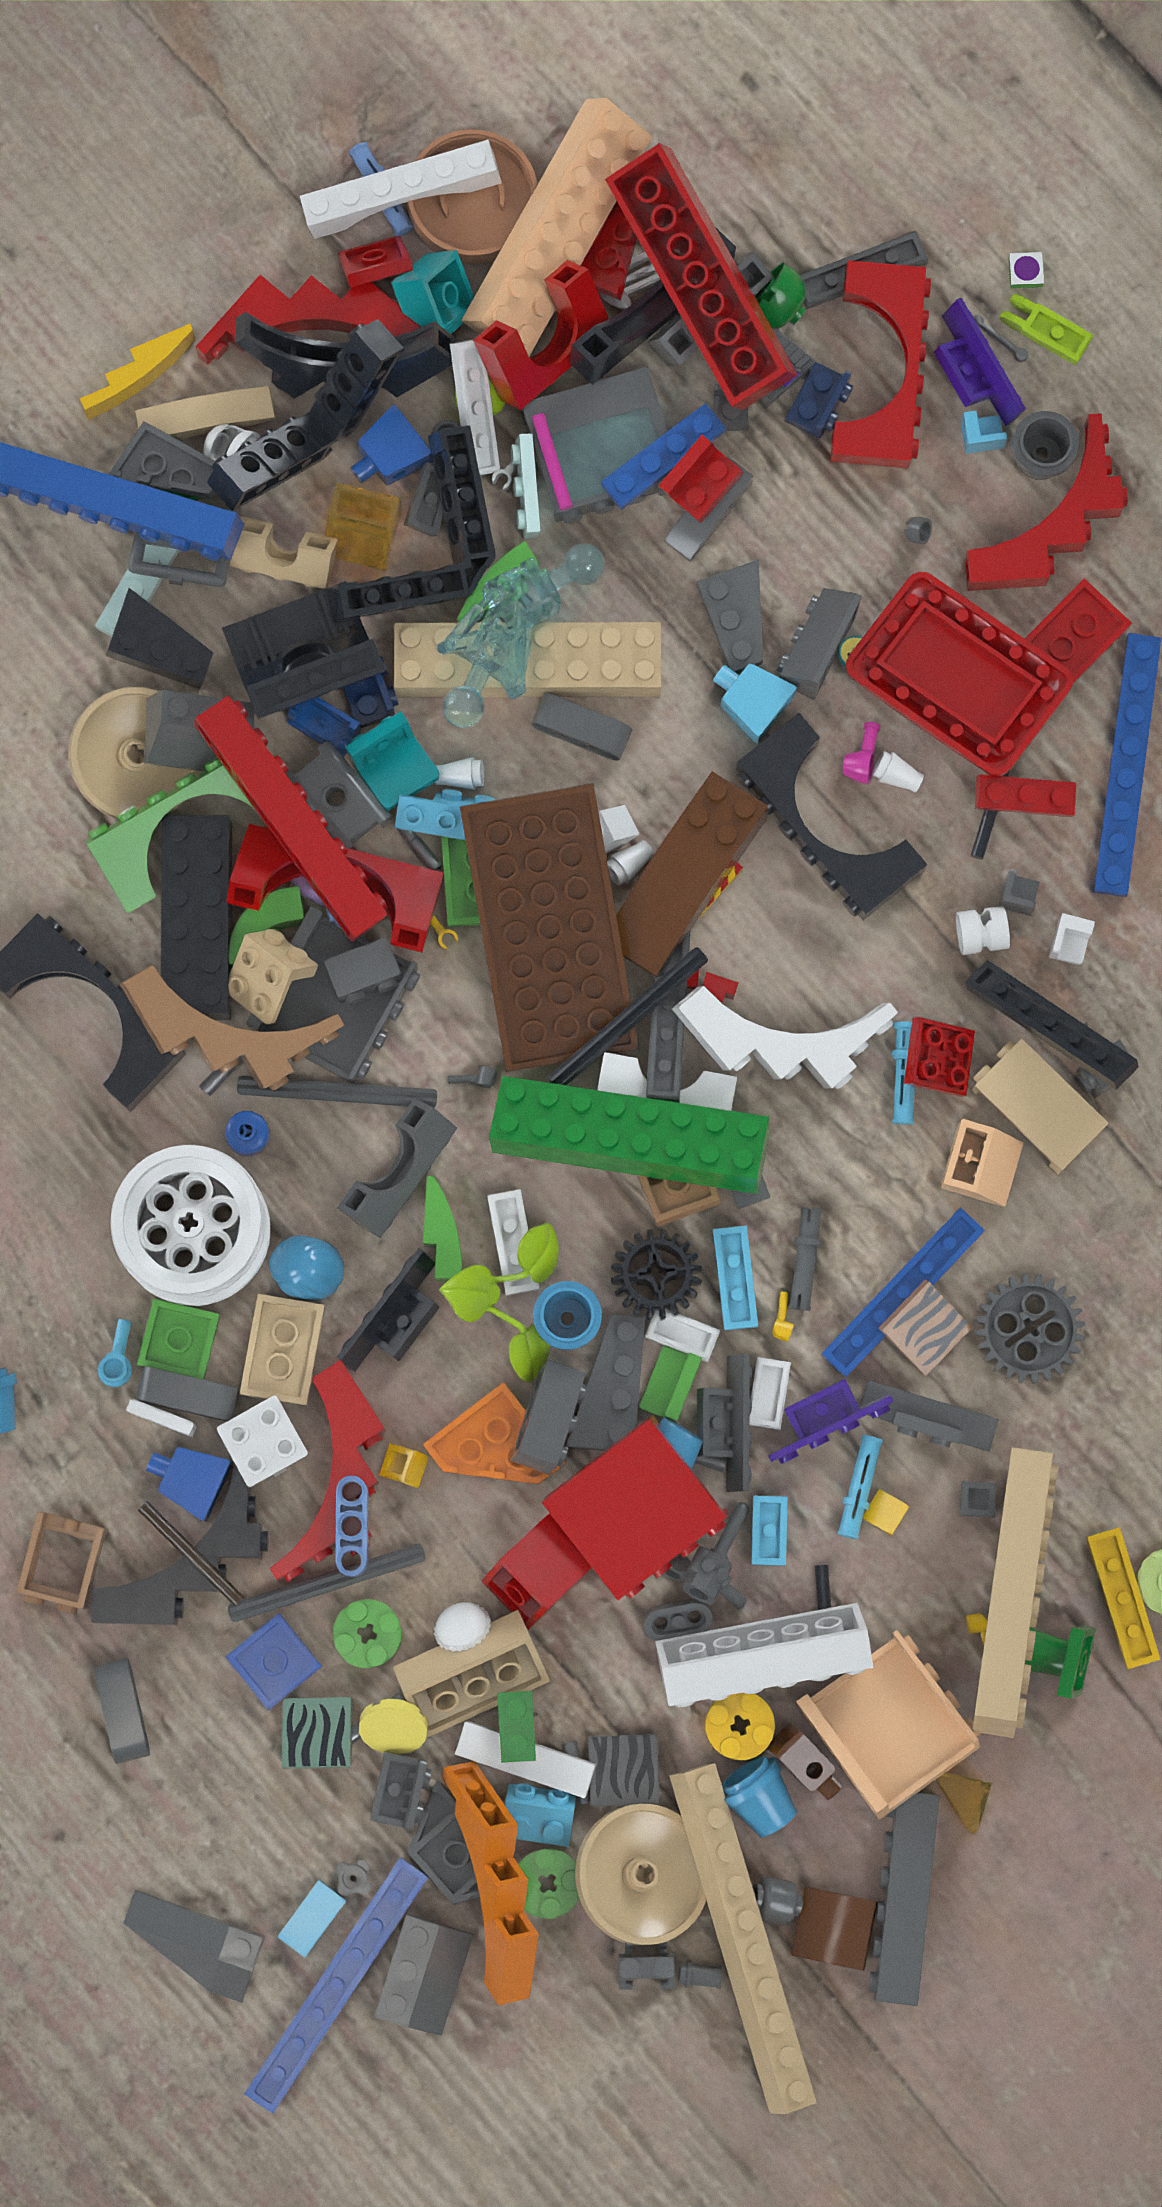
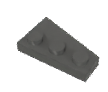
M143 421L108 474L148 487L211 499L215 494V491L207 484L213 472L212 465L215 460Z
M758 559L697 581V588L726 663L735 673L742 672L749 663L755 666L763 663Z

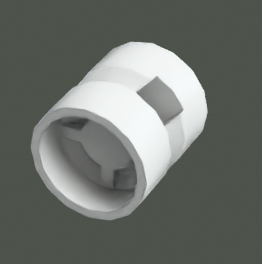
M1004 906L985 908L982 914H978L976 910L956 912V931L962 955L981 953L983 947H987L990 951L1009 949V926Z

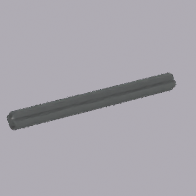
M239 1076L237 1080V1092L240 1095L409 1106L413 1099L416 1098L433 1108L437 1104V1091L435 1089L288 1079L289 1082L271 1091L269 1087L260 1089L252 1076Z
M415 1544L369 1559L367 1569L358 1577H348L339 1570H335L245 1599L237 1607L230 1604L228 1606L229 1616L232 1622H238L424 1562L426 1557L421 1544ZM361 1562L344 1568L348 1571H355L360 1567Z

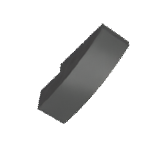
M728 456L727 458L737 465L744 474L702 523H699L687 511H684L665 539V543L688 561L695 557L729 516L733 506L752 485L753 475Z

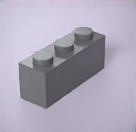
M550 1359L545 1361L538 1371L510 1461L548 1475L557 1466L561 1467L568 1452V1447L564 1446L567 1435L571 1436L577 1423V1416H574L573 1413L576 1404L580 1405L586 1393L587 1386L583 1385L586 1373Z

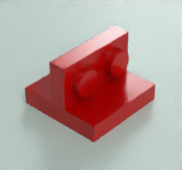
M701 435L658 486L675 504L687 511L699 523H702L744 472L722 454L712 442Z

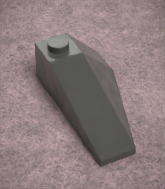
M135 1890L123 1923L208 1991L241 2003L243 2002L266 1937L260 1933Z

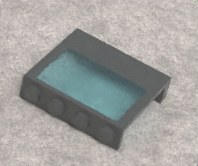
M647 366L599 380L594 385L588 383L534 399L521 409L524 423L528 425L530 434L532 433L535 451L554 508L555 522L564 521V523H572L582 519L583 514L594 511L596 514H603L613 510L616 503L601 486V481L668 431ZM537 414H545L573 507L565 511H561L533 424L532 417ZM663 480L629 505L640 503L646 499V496L651 494L667 495L658 486Z

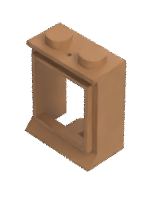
M37 1512L16 1592L25 1594L23 1601L38 1605H44L45 1600L58 1603V1610L77 1614L78 1608L87 1609L108 1528L46 1512ZM46 1529L93 1541L80 1594L32 1582Z

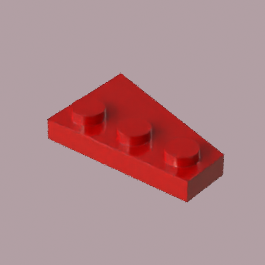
M617 201L580 266L589 270L598 292L621 300L637 236Z

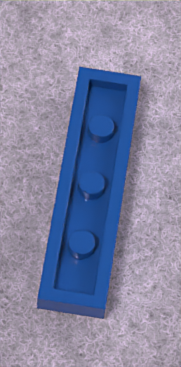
M705 403L603 479L601 486L620 510H623L663 480L701 435L710 442H713L726 432V428Z

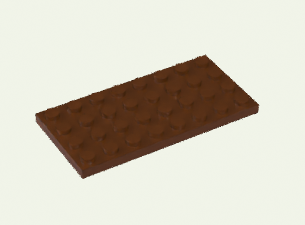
M594 783L460 806L506 1072L565 1062L631 1004ZM635 1026L605 1052L612 1054L639 1049Z

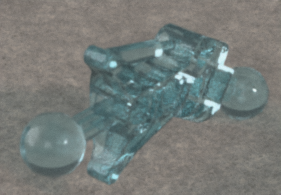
M589 543L574 545L566 553L564 563L547 572L546 568L541 570L533 558H529L520 564V568L514 567L485 583L483 587L484 598L481 602L474 604L447 638L437 645V650L440 654H457L473 664L463 686L451 689L444 697L442 710L445 719L452 726L470 728L476 725L483 717L485 704L481 693L489 676H492L502 684L510 699H517L526 693L525 675L532 639H530L531 628L534 625H539L542 620H548L551 615L554 616L560 612L561 600L558 589L571 582L580 585L593 584L602 576L606 563L602 552L596 546ZM490 605L480 628L469 632L485 613L484 609L486 606ZM501 617L505 620L507 628L502 625ZM487 645L492 648L493 656L489 654Z

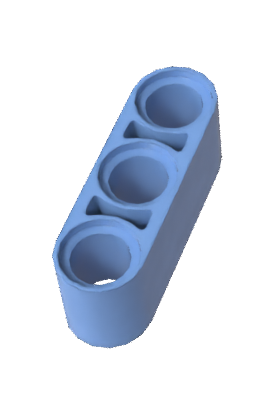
M352 1475L341 1479L336 1488L335 1561L341 1573L348 1577H358L365 1572L368 1566L369 1492L365 1482L359 1477ZM349 1483H358L362 1489L360 1498L352 1502L347 1501L343 1497L344 1487ZM350 1517L358 1518L362 1524L361 1531L355 1536H347L343 1532V1523ZM352 1551L359 1553L362 1560L360 1567L355 1571L346 1570L342 1563L345 1554Z

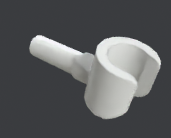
M510 462L505 469L495 471L492 476L493 484L497 482L500 476L505 475L508 477V481L504 485L503 490H509L513 485L512 475L517 464Z

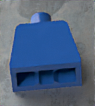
M394 404L357 442L358 449L364 458L350 467V469L361 484L374 474H377L387 486L422 469L423 464L427 462L433 463L429 447Z
M177 1447L172 1459L154 1452L149 1460L146 1471L163 1478L158 1492L200 1520L207 1522L233 1462L224 1458Z

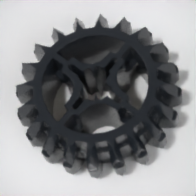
M652 1229L647 1230V1240L645 1241L639 1233L634 1234L636 1246L626 1240L623 1242V1247L628 1254L622 1251L615 1253V1258L623 1264L614 1263L611 1265V1271L621 1274L611 1278L612 1285H622V1287L615 1291V1296L622 1297L627 1295L628 1297L624 1299L622 1306L628 1308L632 1303H635L636 1306L633 1311L635 1316L640 1314L642 1308L646 1309V1320L652 1319L653 1311H659V1319L661 1321L665 1320V1309H669L673 1317L678 1316L679 1311L676 1304H679L684 1309H688L690 1303L685 1296L696 1299L698 1292L690 1286L697 1287L701 1286L702 1279L692 1276L700 1273L702 1266L697 1264L690 1265V1263L698 1259V1254L692 1252L686 1255L685 1253L690 1248V1243L686 1241L680 1247L676 1244L680 1236L676 1233L672 1236L671 1241L665 1240L667 1231L664 1229L661 1230L659 1239H654ZM658 1250L672 1254L680 1262L681 1266L676 1267V1264L664 1263L660 1258ZM648 1251V1265L642 1269H637L634 1273H628L632 1261L639 1254ZM653 1260H655L658 1272L665 1273L666 1277L661 1276L659 1290L654 1277L646 1275L647 1273L651 1274L654 1264ZM684 1276V1283L680 1290L672 1297L665 1299V1284L676 1280V1277ZM636 1283L637 1285L648 1286L652 1290L655 1300L642 1297L634 1290L631 1284Z

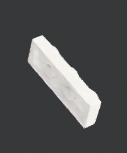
M521 1189L487 1195L502 1276L520 1273L524 1269L518 1263V1245L524 1234L528 1231ZM528 1275L524 1279L504 1282L506 1296L539 1290V1284L533 1282Z

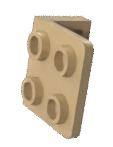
M267 929L265 931L245 934L229 975V995L265 1024L275 1023L291 982L293 980L313 977L318 964L307 957L308 955L304 950L293 946L285 940L284 935L277 930Z

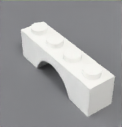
M604 1052L597 1090L646 1098L647 1080L640 1070L638 1058ZM703 1071L694 1084L680 1090L679 1103L731 1111L737 1077Z

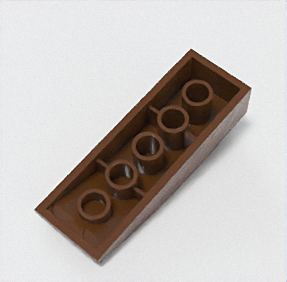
M713 771L709 774L648 863L616 915L624 958L657 978L766 822L768 805Z

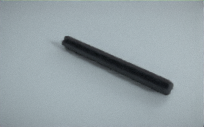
M698 947L691 950L552 1072L548 1077L549 1082L567 1086L708 962V958Z

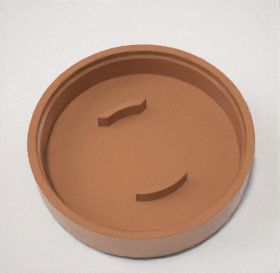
M476 129L454 131L439 137L420 153L416 161L489 140L502 183L471 193L441 194L407 202L409 218L420 239L434 252L457 250L461 262L466 264H480L496 260L538 185L533 167L525 154L515 144L498 134Z

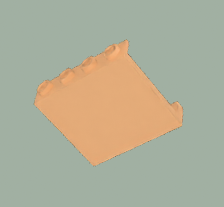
M898 1630L893 1632L894 1639L871 1654L873 1668L865 1669L862 1673L855 1675L845 1673L811 1698L806 1694L796 1701L803 1716L879 1820L980 1748L977 1737L981 1733L972 1731L973 1721L969 1717L965 1720L957 1711L961 1707L950 1690L946 1692L941 1690L936 1683L940 1678L930 1663L925 1665L921 1663L916 1656L920 1652L916 1644L908 1635L903 1638Z

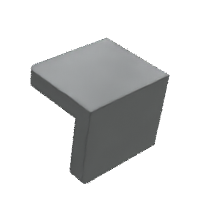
M1010 869L1005 878L999 906H1004L1005 910L1031 916L1035 909V899L1040 882L1016 876L1017 870Z

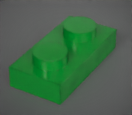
M532 1691L498 1693L501 1763L536 1761Z

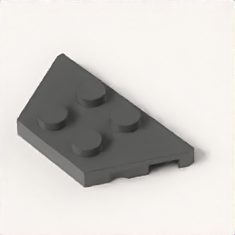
M437 1781L432 1788L433 1792L425 1811H423L416 1835L413 1836L407 1852L450 1902L456 1905L480 1898L470 1854L454 1814L456 1801Z

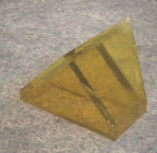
M947 1772L936 1779L938 1785L969 1834L976 1833L980 1827L992 1783Z

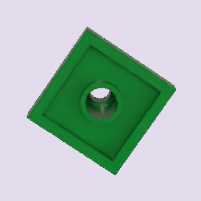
M1085 1625L1071 1627L1069 1640L1029 1627V1631H1036L1032 1661L1025 1660L1026 1665H1031V1672L1060 1677L1057 1696L1069 1699L1081 1696L1096 1628Z

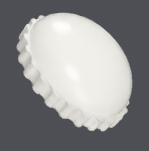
M469 1602L456 1603L440 1614L435 1623L434 1636L441 1648H445L447 1651L451 1650V1652H461L462 1650L475 1647L476 1644L481 1643L482 1639L486 1638V1634L489 1633V1628L491 1627V1620L488 1612L479 1605Z

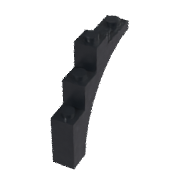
M247 312L236 318L235 343L242 350L247 351L262 362L264 366L272 370V383L294 399L320 383H326L327 379L325 376L337 364L339 360L337 358L338 353L349 343L312 340L289 334L263 323ZM435 321L412 332L395 336L394 338L404 349L381 388L386 389L395 397H399L452 366L450 344L456 343V337Z
M235 1462L232 1482L224 1505L210 1530L195 1546L225 1578L226 1564H221V1558L262 1559V1551L268 1552L269 1531H263V1524L249 1523L250 1517L256 1516V1496H250L251 1487L247 1486ZM183 1556L172 1566L146 1579L121 1586L93 1588L91 1623L177 1626V1618H183L184 1598H178V1591H219Z

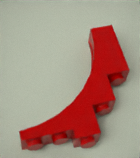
M1102 413L1088 414L1084 424V452L1080 470L1072 488L1059 506L1040 524L1014 539L995 546L967 551L965 557L967 591L1046 586L1050 575H1054V557L1048 554L1083 552L1087 541L1091 540L1090 521H1085L1086 519L1117 518L1120 516L1123 506L1128 505V492L1126 486L1121 487V476L1107 477L1112 474V461L1110 455L1105 456V444L1109 443L1108 424H1103Z
M341 1360L312 1378L324 1402L331 1426L333 1459L330 1482L322 1507L307 1533L287 1555L269 1568L278 1581L285 1578L288 1583L305 1571L302 1566L312 1559L317 1564L333 1554L331 1547L336 1545V1488L341 1479L351 1475L362 1479L368 1487L369 1498L376 1493L374 1487L379 1484L357 1449L364 1446L365 1450H368L383 1440L381 1434L386 1430ZM349 1483L343 1489V1497L347 1501L358 1500L362 1494L361 1486L358 1483ZM350 1517L343 1523V1532L347 1536H355L361 1531V1521L356 1517ZM368 1530V1539H370L372 1535ZM350 1552L352 1557L358 1554L357 1552Z

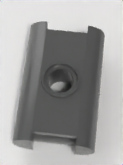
M326 741L317 747L321 754L298 773L294 774L292 770H289L286 775L293 784L298 782L308 796V799L305 801L312 811L317 809L328 823L325 829L332 838L338 837L346 848L357 850L353 845L378 823L384 828L392 820L393 816L381 805L373 792L331 741ZM337 791L345 793V800L340 806H330L329 798L332 793Z

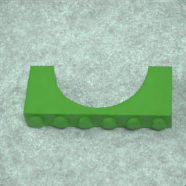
M217 757L204 765L205 771L196 776L191 772L175 782L177 787L167 793H165L164 789L159 790L146 799L148 804L136 810L135 806H132L118 814L119 820L107 827L106 823H103L88 832L90 837L84 841L127 914L157 897L149 880L147 853L151 836L167 812L189 798L207 794L234 797L252 806Z

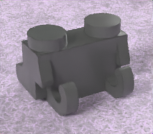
M667 1941L659 1943L660 1956L632 1957V1944L625 1943V1954H618L619 1990H633V1981H626V1979L667 1978V1980H660V1988H675L674 1953H667Z

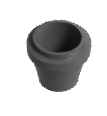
M1039 411L1025 417L1018 424L1012 438V453L1017 464L1026 476L1035 480H1046L1064 473L1073 464L1079 449V438L1073 424L1061 414L1052 411ZM1044 450L1047 453V458L1039 459L1035 452Z

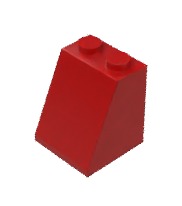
M549 1513L493 1566L481 1582L511 1613L519 1610L527 1630H529L592 1567Z

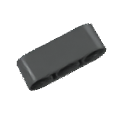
M549 693L543 694L531 722L534 728L543 733L615 761L620 760L632 732V728L623 722Z
M144 1366L135 1400L227 1422L233 1417L239 1389Z
M124 1658L94 1666L97 1688L115 1763L118 1764L150 1756L149 1742L129 1659Z

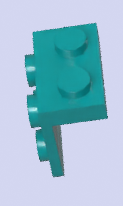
M402 711L394 716L386 717L377 727L366 734L356 736L350 744L345 746L353 766L381 805L388 811L398 806L400 794L414 796L440 778L439 770L414 737L410 724Z

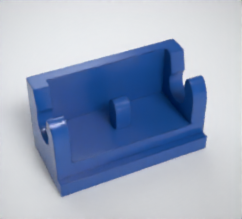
M319 697L296 705L294 709L290 708L288 712L289 720L287 723L319 744L331 741L343 757L347 754L345 746L350 744L361 732L360 722Z

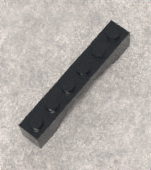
M717 229L734 260L736 246ZM661 279L630 307L618 315L594 325L572 344L570 364L592 385L679 312Z

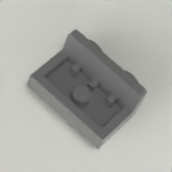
M384 1752L370 1821L413 1830L414 1823L420 1824L424 1809V1803H419L421 1789H428L431 1777V1769L426 1768L427 1761Z

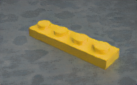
M1120 1527L1086 1537L1126 1669L1161 1660Z

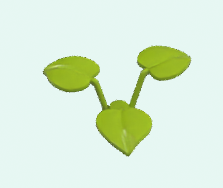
M549 1222L531 1228L520 1240L517 1258L519 1265L524 1269L522 1272L495 1277L491 1276L490 1271L485 1266L472 1265L455 1274L439 1289L451 1304L456 1315L463 1321H477L487 1311L519 1330L520 1334L513 1336L510 1341L509 1357L517 1375L528 1383L536 1379L540 1367L548 1359L550 1345L539 1336L534 1324L526 1329L524 1324L493 1307V1305L500 1298V1288L497 1286V1283L524 1279L528 1275L533 1282L542 1283L551 1276L557 1265L559 1245L555 1230Z

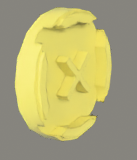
M380 1700V1704L366 1706L360 1715L359 1734L363 1742L381 1753L388 1752L398 1755L411 1753L420 1748L427 1737L428 1720L426 1716L423 1717L420 1714V1709L417 1706L404 1700Z

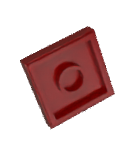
M399 235L339 251L338 253L349 287L413 270L411 259Z

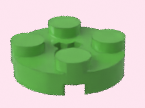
M365 1599L352 1602L339 1613L333 1627L335 1648L345 1661L356 1667L373 1668L393 1658L400 1647L402 1631L399 1619L389 1606L377 1600ZM367 1624L374 1625L373 1632L377 1633V1638L375 1640L369 1639L367 1644L361 1642L362 1636L358 1634V1630L360 1627L366 1628Z
M543 1848L529 1853L521 1860L519 1866L528 1878L525 1911L538 1918L553 1919L566 1914L575 1906L579 1899L575 1880L576 1862L568 1854L558 1849ZM550 1874H553L556 1877L554 1880V1884L557 1886L556 1890L552 1892L548 1889L543 1893L539 1889L542 1885L538 1880L541 1875L548 1877Z

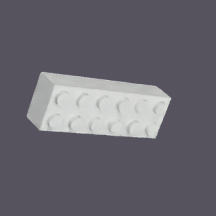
M858 1603L655 1641L668 1706L687 1707L694 1704L695 1701L705 1699L723 1700L731 1694L742 1692L755 1694L762 1691L763 1688L774 1686L786 1688L794 1686L800 1681L811 1679L813 1681H824L832 1675L842 1673L855 1675L862 1673L865 1669L873 1668L868 1630Z

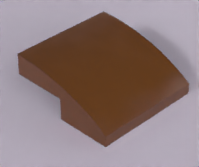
M805 1886L803 1906L798 1918L791 1955L864 1971L878 1902Z

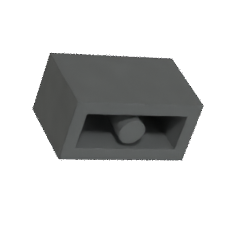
M387 936L324 960L340 1004L346 1001L348 1005L356 1004L365 1000L367 993L377 989L379 993L387 992L398 986L397 982L402 980L400 969Z

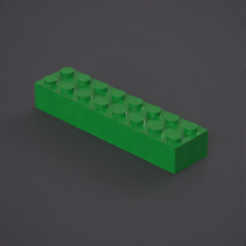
M502 1076L489 1141L492 1153L758 1194L770 1136L769 1116Z

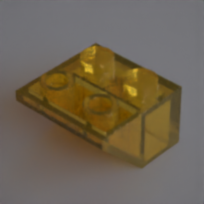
M336 482L325 530V536L338 539L335 559L386 571L402 513L401 498Z

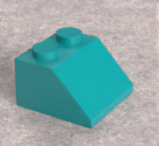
M457 250L426 253L412 265V271L402 273L391 284L402 313L421 327L435 321L451 334L463 324L461 320L474 299V295Z

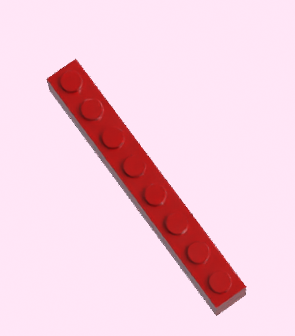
M229 695L197 716L193 725L351 942H354L387 917L388 914L385 909L388 907L386 902L377 891L374 893L370 891L365 884L368 879L363 870L357 864L352 866L345 855L348 851L338 837L332 838L325 829L328 823L317 809L312 811L305 800L308 799V796L298 782L293 784L285 774L288 772L287 766L278 755L273 757L266 747L268 741L258 727L253 730L246 720L249 715L243 705L238 700L233 702Z

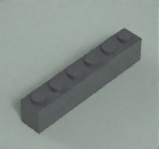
M916 1793L887 1814V1817L893 1818L891 1832H885L883 1852L889 1853L888 1867L882 1866L880 1874V1887L885 1888L884 1902L878 1901L876 1922L882 1924L880 1937L874 1936L872 1957L878 1958L877 1971L870 1972L868 1992L874 1993V2000L877 2002L918 2006L940 1795Z

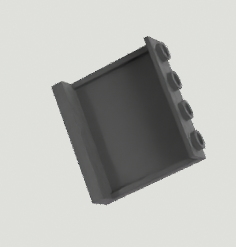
M311 906L291 944L304 950L308 955L307 957L318 964L315 975L291 982L275 1023L265 1024L251 1013L246 1024L249 1029L258 1032L289 1031L309 1026L330 1015L338 1014L344 1023V1026L337 1030L339 1036L324 1045L318 1041L309 1046L308 1048L311 1053L303 1058L355 1084L358 1078L363 1080L372 1065V1062L368 1059L374 1048L380 1050L388 1036V1032L384 1030L390 1019L396 1021L404 1007L401 999L406 990L412 992L420 978V974L417 973L418 964L415 961L411 963L394 954L402 975V980L397 982L398 986L383 993H379L378 989L366 994L367 998L356 1004L348 1005L347 1001L340 1004L324 960L371 943V941L361 936L354 942H351L341 928L337 927L334 922H329L328 918L324 917L323 912Z

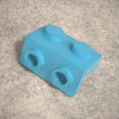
M526 1783L508 1784L505 1806L518 1824L516 1839L569 1847L576 1795L556 1788L551 1790L533 1787Z

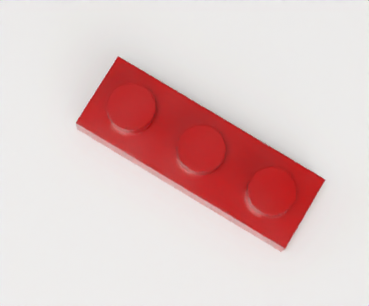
M983 774L976 776L975 809L1061 817L1075 816L1076 782Z

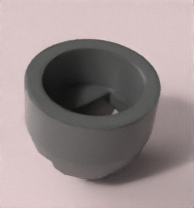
M912 517L907 520L908 529H904L906 538L913 543L926 544L932 532L930 519Z

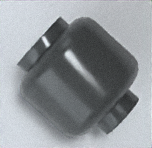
M766 1877L759 1884L753 1885L752 1888L763 1923L785 1926L791 1923L794 1916L800 1915L803 1898L801 1895H798L797 1887L793 1882Z

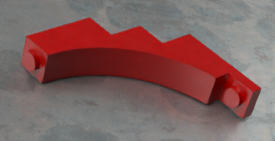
M259 275L195 347L198 358L207 365L214 358L218 360L225 354L229 347V341L240 351L244 352L235 343L236 318L245 312L263 323L286 333L304 330H332L350 333L359 324L367 325L378 319L395 337L417 330L421 326L402 313L400 306L371 282L353 286L340 299L311 275L289 299L262 275Z

